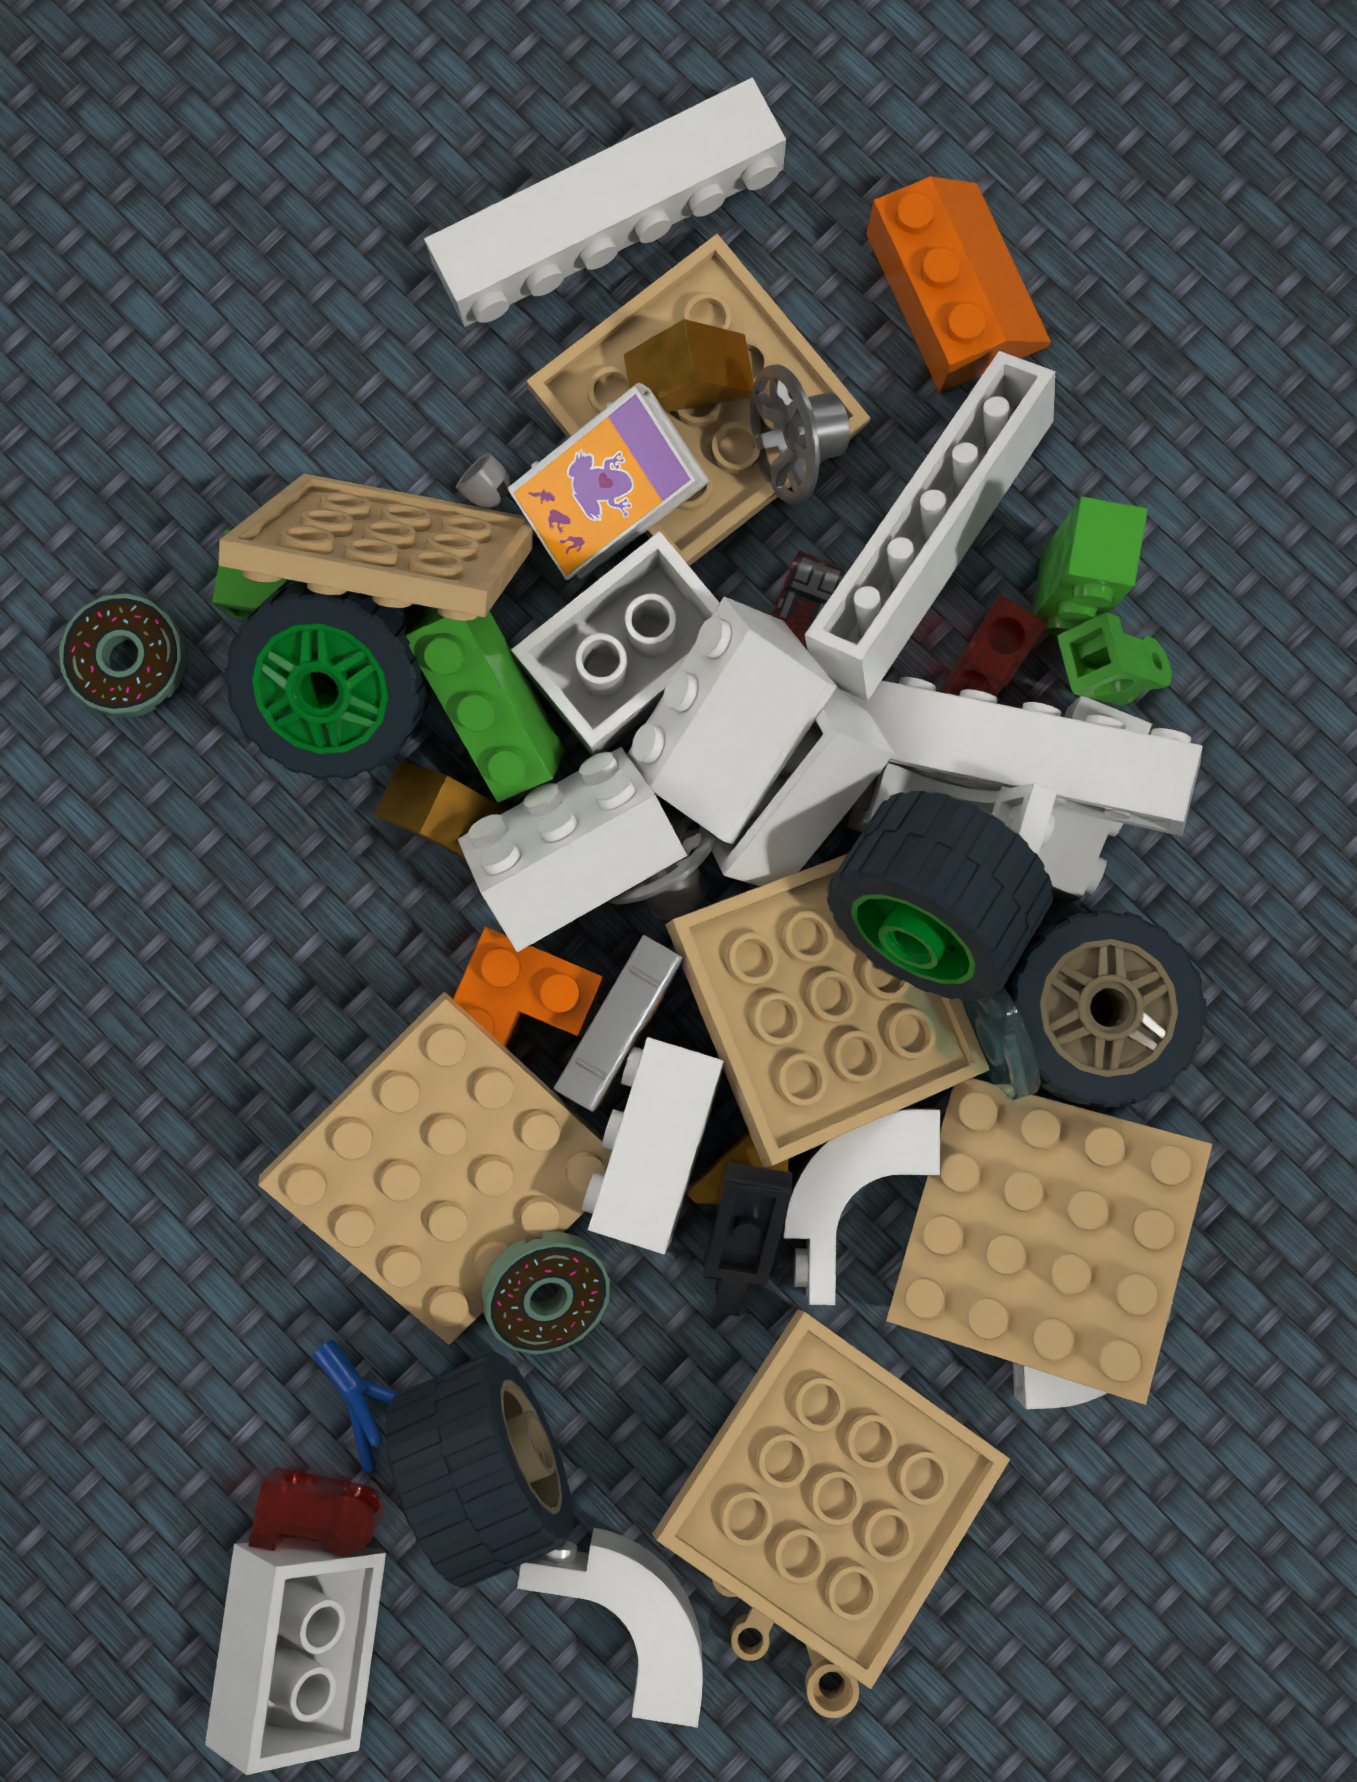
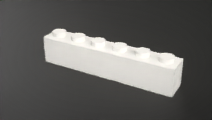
M752 77L424 238L432 265L464 327L476 321L480 323L490 322L502 316L511 304L531 294L533 296H542L552 292L563 282L565 277L585 267L589 270L600 268L612 261L618 251L638 241L641 243L653 242L665 235L673 224L693 214L696 217H701L712 213L723 204L725 198L745 188L757 190L768 185L783 170L786 138Z
M1001 351L997 353L807 630L805 639L808 652L839 689L865 701L869 700L1053 423L1055 371Z
M901 677L898 684L881 680L868 701L843 691L872 716L894 752L893 757L888 761L891 764L944 783L978 790L998 791L1035 783L1057 792L1053 805L1055 809L1169 834L1183 835L1201 763L1203 745L1190 743L1191 737L1185 733L1165 728L1153 729L1151 735L1125 730L1126 725L1123 722L1101 715H1089L1086 718V722L1060 717L1061 711L1057 708L1036 702H1026L1023 704L1022 709L997 704L998 699L995 696L978 690H961L960 696L936 692V686L932 683L912 677Z

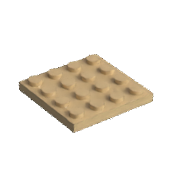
M718 234L714 235L526 380L531 394L566 437L570 438L607 408L609 401L617 400L629 390L624 354L681 320L687 319L745 334L753 382H755L756 377L763 368L779 364L789 369L796 376L807 397L829 392L836 394L847 412L850 427L849 441L868 427L871 418ZM770 380L768 381V383H767V385H766V387H765V390H764V392H765L769 397H770ZM788 390V396L793 400V397ZM751 398L665 412L710 482L646 530L645 533L651 538L660 531L688 566L697 561L778 497L775 495L770 481L767 483L758 462L761 449H757L751 430ZM760 416L762 434L774 430V422ZM778 447L765 449L770 466L780 454ZM788 478L784 484L787 489L791 487Z
M304 473L220 539L219 566L242 570L243 577L257 582H276L284 578L305 582L309 590L319 594L340 595L351 591L372 595V600L382 606L403 608L412 604L438 608V613L443 617L467 621L476 619L478 616L485 617L535 546L538 536L523 515Z
M848 854L678 917L665 924L676 953L683 957L681 962L682 968L718 1057L724 1061L723 1069L763 1167L778 1164L990 1070L961 999L940 997L938 994L925 992L903 980H899L869 960L861 950L856 948L847 939L846 934L837 926L833 913L828 906L827 888Z
M443 992L259 1175L258 1185L444 1342L450 1345L483 1312L481 1285L491 1263L509 1245L523 1238L528 1243L534 1239H541L540 1233L553 1231L564 1233L585 1212L582 1211V1206L592 1175L595 1172L605 1176L612 1150L603 1148L602 1141L604 1137L446 992Z
M973 1078L954 1085L940 1131V1175L927 1176L886 1321L1146 1405L1212 1144Z
M798 1309L652 1535L662 1545L863 1685L872 1689L1010 1461V1458L809 1314Z

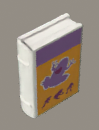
M636 383L617 400L609 401L607 408L540 462L535 461L531 465L532 468L511 484L508 490L565 580H570L575 575L579 579L585 578L710 481L652 391L645 385Z

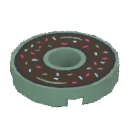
M128 593L102 596L83 606L67 624L59 646L61 673L71 692L95 711L118 718L143 716L156 709L154 706L162 703L166 697L170 698L179 688L187 665L185 639L173 619L151 600ZM124 641L135 642L138 648L136 663L125 671H114L110 665V654L113 648Z
M553 1231L540 1233L541 1239H534L528 1243L523 1238L509 1245L491 1263L481 1285L483 1312L495 1338L512 1350L535 1355L560 1351L582 1340L600 1322L609 1303L610 1279L596 1250L579 1236ZM557 1283L561 1285L556 1295L549 1300L542 1302L530 1300L532 1293L543 1284Z

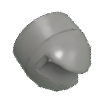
M489 452L468 468L458 481L456 488L473 504L479 507L492 508L501 503L500 495L506 496L508 494L510 477L504 466Z

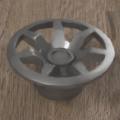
M782 365L766 366L759 372L752 388L750 402L751 430L757 449H761L758 462L767 483L770 481L775 495L789 505L800 504L807 501L814 491L820 460L840 456L846 452L850 439L847 412L840 398L834 393L829 392L807 397L796 376ZM769 380H770V397L764 392L765 387H766V385H767V383H768ZM788 390L791 393L793 400L788 396ZM760 416L774 422V430L762 434ZM778 447L780 454L770 466L765 449ZM787 478L794 492L784 486Z
M680 810L666 813L687 856L638 883L633 889H628L607 902L628 904L644 900L652 914L660 920L674 919L688 913L707 894L708 884L698 866L711 852L716 836L704 827L687 831L690 823L695 821ZM696 848L694 852L690 855V851Z

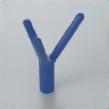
M330 1340L318 1348L312 1357L346 1400L362 1469L365 1473L370 1474L375 1470L371 1445L379 1447L383 1442V1438L363 1396L390 1404L392 1398L399 1392L364 1381L336 1343Z

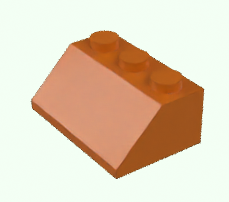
M930 176L873 200L866 235L939 393L983 375L999 351L1021 359L1049 347L1051 340L977 183Z

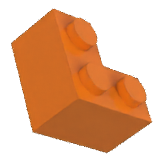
M484 927L453 1000L509 1050L525 1014L582 1037L606 979L603 976L530 945L517 952L506 935Z

